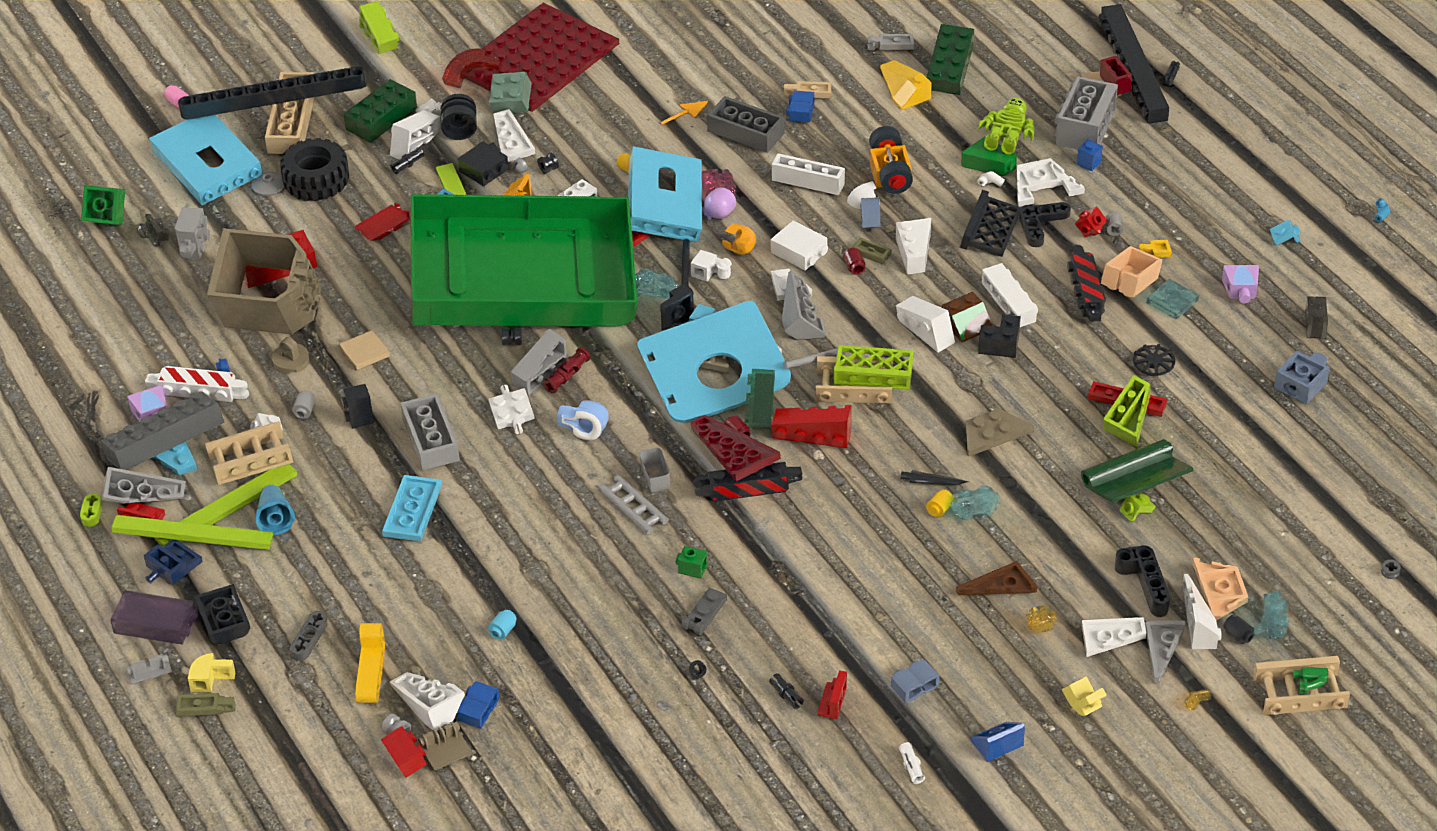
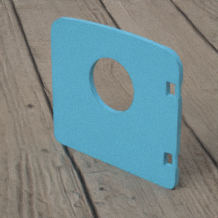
M746 301L640 339L637 343L638 350L670 417L680 423L691 422L703 415L712 416L747 404L784 388L791 379L790 369L783 368L782 364L785 360L756 303L753 301ZM653 354L655 360L649 362L647 356ZM723 355L737 360L742 367V373L738 381L729 387L722 389L710 388L702 384L698 379V369L708 358ZM673 397L676 403L669 404L668 398Z

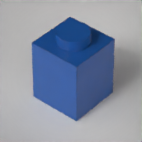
M1091 140L1085 141L1078 148L1077 165L1093 171L1102 161L1103 146Z

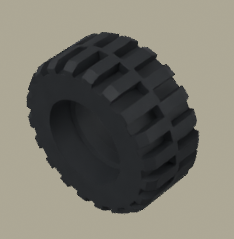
M309 138L306 141H298L296 145H291L289 150L286 149L280 159L284 188L298 199L302 198L305 201L325 200L330 196L337 195V192H341L348 183L349 168L345 150L339 144L331 142L329 139Z

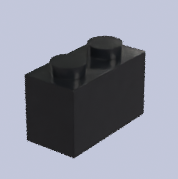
M366 384L343 389L344 397L341 400L343 408H346V411H343L345 421L350 422L352 429L373 424L371 399Z

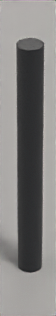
M684 239L682 246L681 284L689 286V239Z

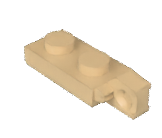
M797 81V84H784L785 97L793 95V91L796 90L815 92V98H831V82Z

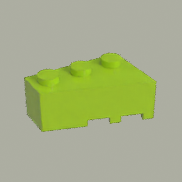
M378 1L359 6V27L367 31L365 35L366 37L370 36L371 44L377 53L381 54L397 49L399 36L392 29V22L390 19H387L385 8Z
M1135 375L1132 376L1103 419L1105 431L1135 447L1138 446L1151 394L1150 383Z

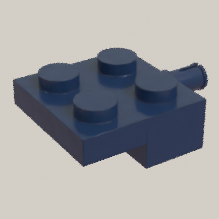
M171 540L163 547L158 544L144 555L146 566L153 571L145 579L151 584L158 577H161L174 585L203 562L202 556L178 540Z

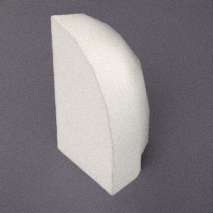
M868 182L856 187L848 196L847 203L854 208L860 209L861 198H876L874 182Z

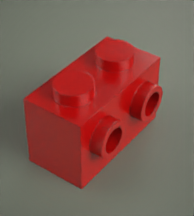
M400 726L381 739L405 778L427 765L423 758L426 753L420 744L415 746L414 743L417 740L411 730L406 732L403 726Z

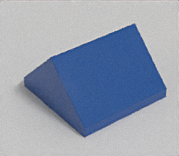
M1006 721L970 738L988 762L1024 746L1025 725L1021 722Z

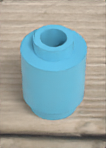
M510 610L499 612L488 625L490 635L495 639H504L516 624L517 618L515 614Z

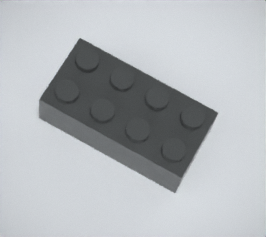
M724 96L707 114V131L768 153L785 134V117Z

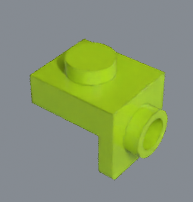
M1134 494L1126 497L1120 507V512L1129 521H1135L1139 513H1152L1156 506L1147 495Z

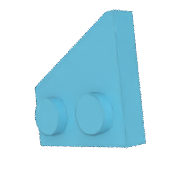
M186 442L151 458L161 461L162 466L171 469L178 476L197 470L196 463Z

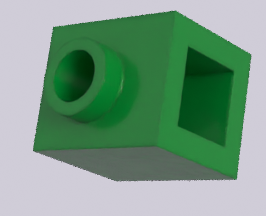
M684 546L682 552L678 553L676 557L678 573L701 579L708 565L707 551Z

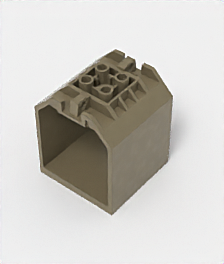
M223 228L207 296L224 327L294 334L314 320L316 311L311 310L312 305H319L320 297L318 295H320L321 285L315 270L306 257V253L292 235ZM247 266L291 270L287 291L276 298L240 295Z

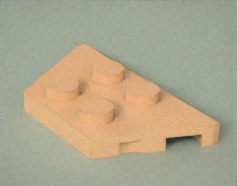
M1193 558V566L1206 604L1216 621L1248 602V594L1238 567L1222 565L1213 561L1212 564L1200 562V558Z

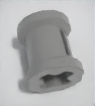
M1118 212L1107 214L1108 234L1112 236L1121 234L1123 232L1121 215Z

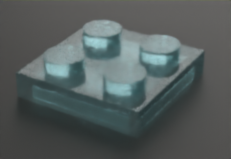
M1168 279L1147 297L1146 303L1177 319L1199 300V295Z

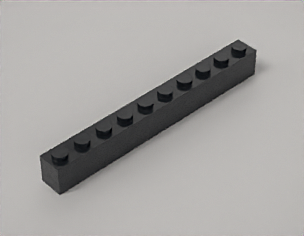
M1122 5L1103 6L1101 14H1099V22L1103 24L1104 33L1108 35L1109 44L1113 46V53L1117 55L1119 60L1132 74V94L1136 96L1137 105L1141 107L1142 116L1146 118L1148 124L1168 121L1169 105Z

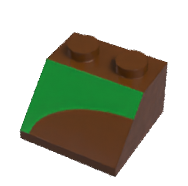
M970 292L942 305L943 309L948 310L953 334L961 343L979 336L981 325L992 326L984 303L974 292Z

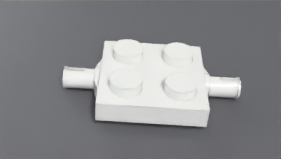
M502 385L500 387L502 395L488 399L497 428L514 427L515 433L519 434L520 432L521 434L523 432L521 424L535 419L526 390L523 388L510 392L508 385H504L505 390Z

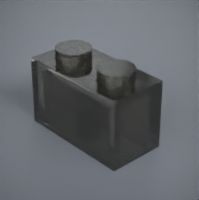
M1307 296L1305 307L1306 338L1326 339L1328 326L1326 297Z

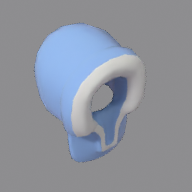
M591 400L582 401L577 408L562 405L559 407L557 414L559 426L572 430L576 437L589 441L597 439L602 434L609 419L606 407L599 402Z

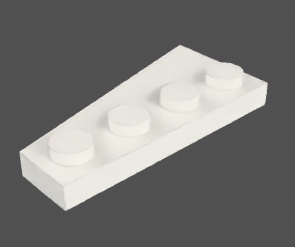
M510 109L493 114L500 152L507 155L508 162L514 161L519 157L524 158L535 154L534 146Z

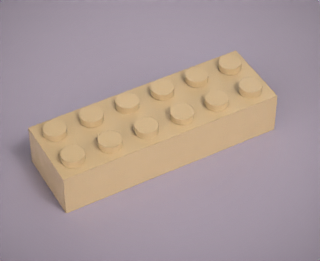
M280 72L279 80L314 74V72ZM315 97L272 105L265 135L268 154H283L286 149L289 150L291 145H296L301 140L305 141Z

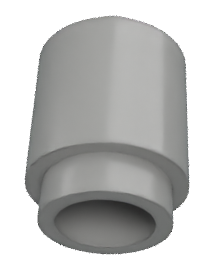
M305 390L297 395L292 408V412L296 417L305 419L311 415L315 404L314 394Z

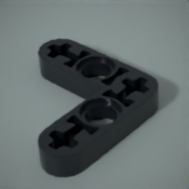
M1065 202L1023 207L1020 210L1019 219L1028 244L1031 247H1041L1044 244V232L1040 222L1069 218L1071 206Z

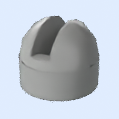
M520 157L513 162V170L517 173L528 169L526 162Z

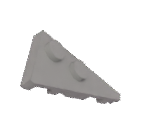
M1185 620L1145 622L1154 683H1160L1185 629Z

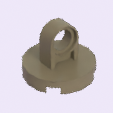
M285 337L279 343V347L272 353L274 369L284 374H290L289 371H302L309 364L307 348L297 344L292 338Z

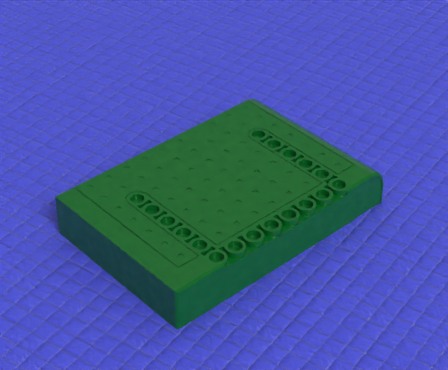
M411 195L412 325L623 326L635 318L637 311V289L628 197Z

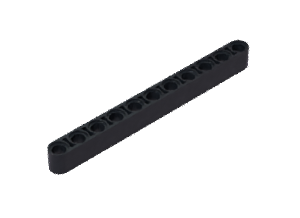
M361 66L184 96L178 100L183 119H194L363 89L366 87L367 81L365 69Z

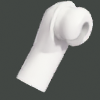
M990 171L981 174L977 182L980 186L993 182L1001 187L1005 179Z

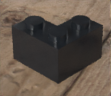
M1002 314L1000 327L981 325L978 354L1016 358L1021 316Z

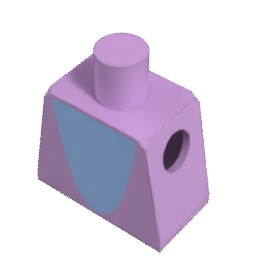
M1224 265L1222 281L1229 298L1239 299L1243 304L1256 298L1259 265Z
M162 385L127 396L130 410L139 422L142 418L150 417L157 414L159 410L167 408Z

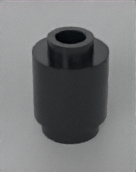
M1231 615L1224 622L1223 628L1226 629V633L1240 644L1249 643L1254 638V627L1239 616Z

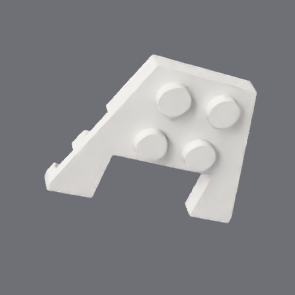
M1051 158L1017 165L1018 207L1034 204V197L1030 191L1063 185L1068 195L1074 196L1084 194L1085 188L1082 184L1078 185L1075 182V178L1066 175L1064 169Z

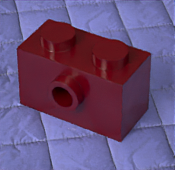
M1115 55L1102 59L1100 61V77L1102 80L1117 84V95L1130 92L1132 74Z

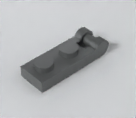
M709 587L689 616L684 618L681 627L685 630L691 629L695 634L702 635L727 601V594Z

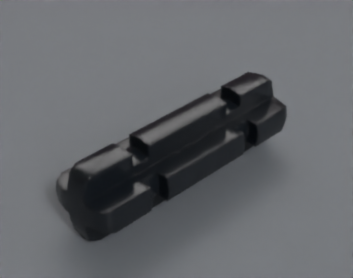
M1178 61L1171 62L1163 79L1164 85H1172L1180 68Z

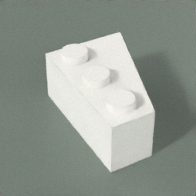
M423 110L394 123L391 129L390 156L400 160L404 154H409L423 143L427 144L439 133L441 116Z
M931 218L896 223V241L907 274L925 272L931 237Z
M911 296L896 305L899 321L937 352L955 343L948 310L915 296Z

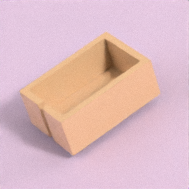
M1129 246L1105 264L1101 284L1111 290L1119 289V292H1122L1125 296L1135 297L1158 279L1162 259Z

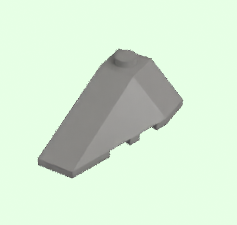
M790 270L787 277L782 314L784 332L797 340L825 337L826 332L823 320L818 318L815 313L818 309L809 300L811 294L804 279Z
M108 467L104 479L102 499L118 503L183 499L186 481Z

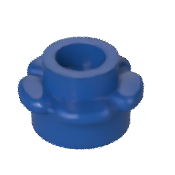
M219 358V362L216 363L217 371L230 372L227 359Z

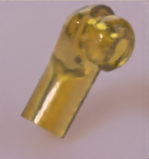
M1209 689L1190 692L1184 701L1185 707L1189 710H1195L1200 701L1211 699Z

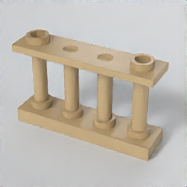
M817 356V375H822V386L816 385V402L892 403V387L830 386V375H834L837 357ZM855 358V359L851 360V362H853L854 364H856V363L860 362V360H858L857 358ZM875 359L870 363L874 366L879 362Z
M280 421L205 443L209 459H216L218 463L213 466L218 485L293 463L289 444L281 445L280 439L284 438ZM273 443L274 448L263 451L262 444ZM254 448V454L244 456L242 450ZM235 453L237 459L225 462L224 456Z
M1329 656L1255 663L1254 681L1255 683L1264 682L1268 698H1265L1264 715L1348 708L1350 692H1340L1335 676H1338L1339 657ZM1301 667L1328 668V684L1331 693L1319 694L1316 688L1309 691L1310 695H1298L1293 680L1295 679L1293 678V670H1301ZM1285 680L1289 696L1277 697L1273 681Z

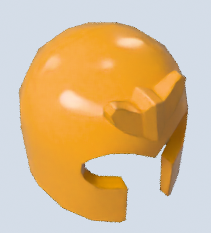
M738 223L728 226L725 230L726 232L735 234L737 231L732 246L731 242L722 240L724 248L739 255L750 253L756 244L754 231Z

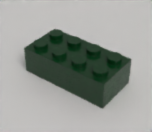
M940 25L926 77L931 82V91L961 95L975 42L973 28Z
M389 79L344 113L346 130L372 143L388 131L394 123L401 121L417 108L416 92Z

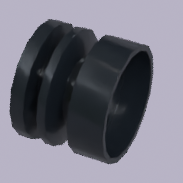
M464 94L447 96L440 105L441 130L443 134L453 140L470 138L477 130L476 104L474 100Z

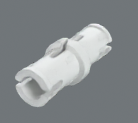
M908 742L901 744L899 751L904 760L903 765L908 770L914 784L923 782L925 775L920 767V759L915 755L912 745Z

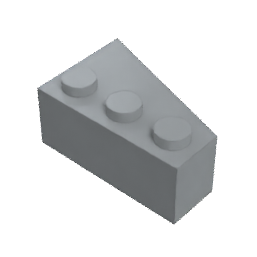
M548 329L511 371L512 386L519 390L525 388L527 395H530L542 386L543 381L553 375V371L562 363H565L567 359L565 338Z

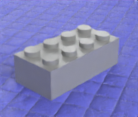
M438 394L400 403L402 418L422 470L460 461L458 444Z

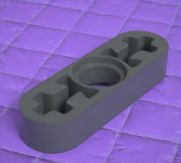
M314 611L308 616L290 646L293 659L302 661L311 654L328 625L327 616L324 612ZM307 633L315 634L311 638L304 637V635Z

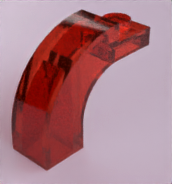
M469 49L459 53L449 62L442 80L445 85L461 89L464 77L470 70L484 67L501 72L503 65L498 57L493 55L488 57L486 49Z

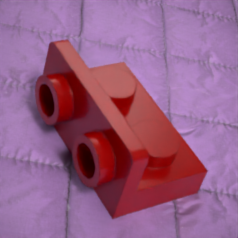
M136 502L127 503L125 508L118 507L117 509L118 515L163 520L166 515L164 509Z
M839 670L837 678H833L832 682L826 683L818 709V716L838 719L847 690V671Z

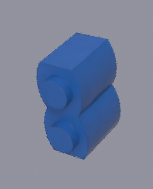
M793 91V95L789 96V105L786 108V116H789V121H811L815 103V92Z
M475 681L472 686L467 688L466 697L459 706L457 716L458 721L481 729L490 713L496 707L500 696L498 688Z

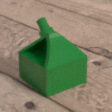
M84 185L81 221L122 225L126 189Z

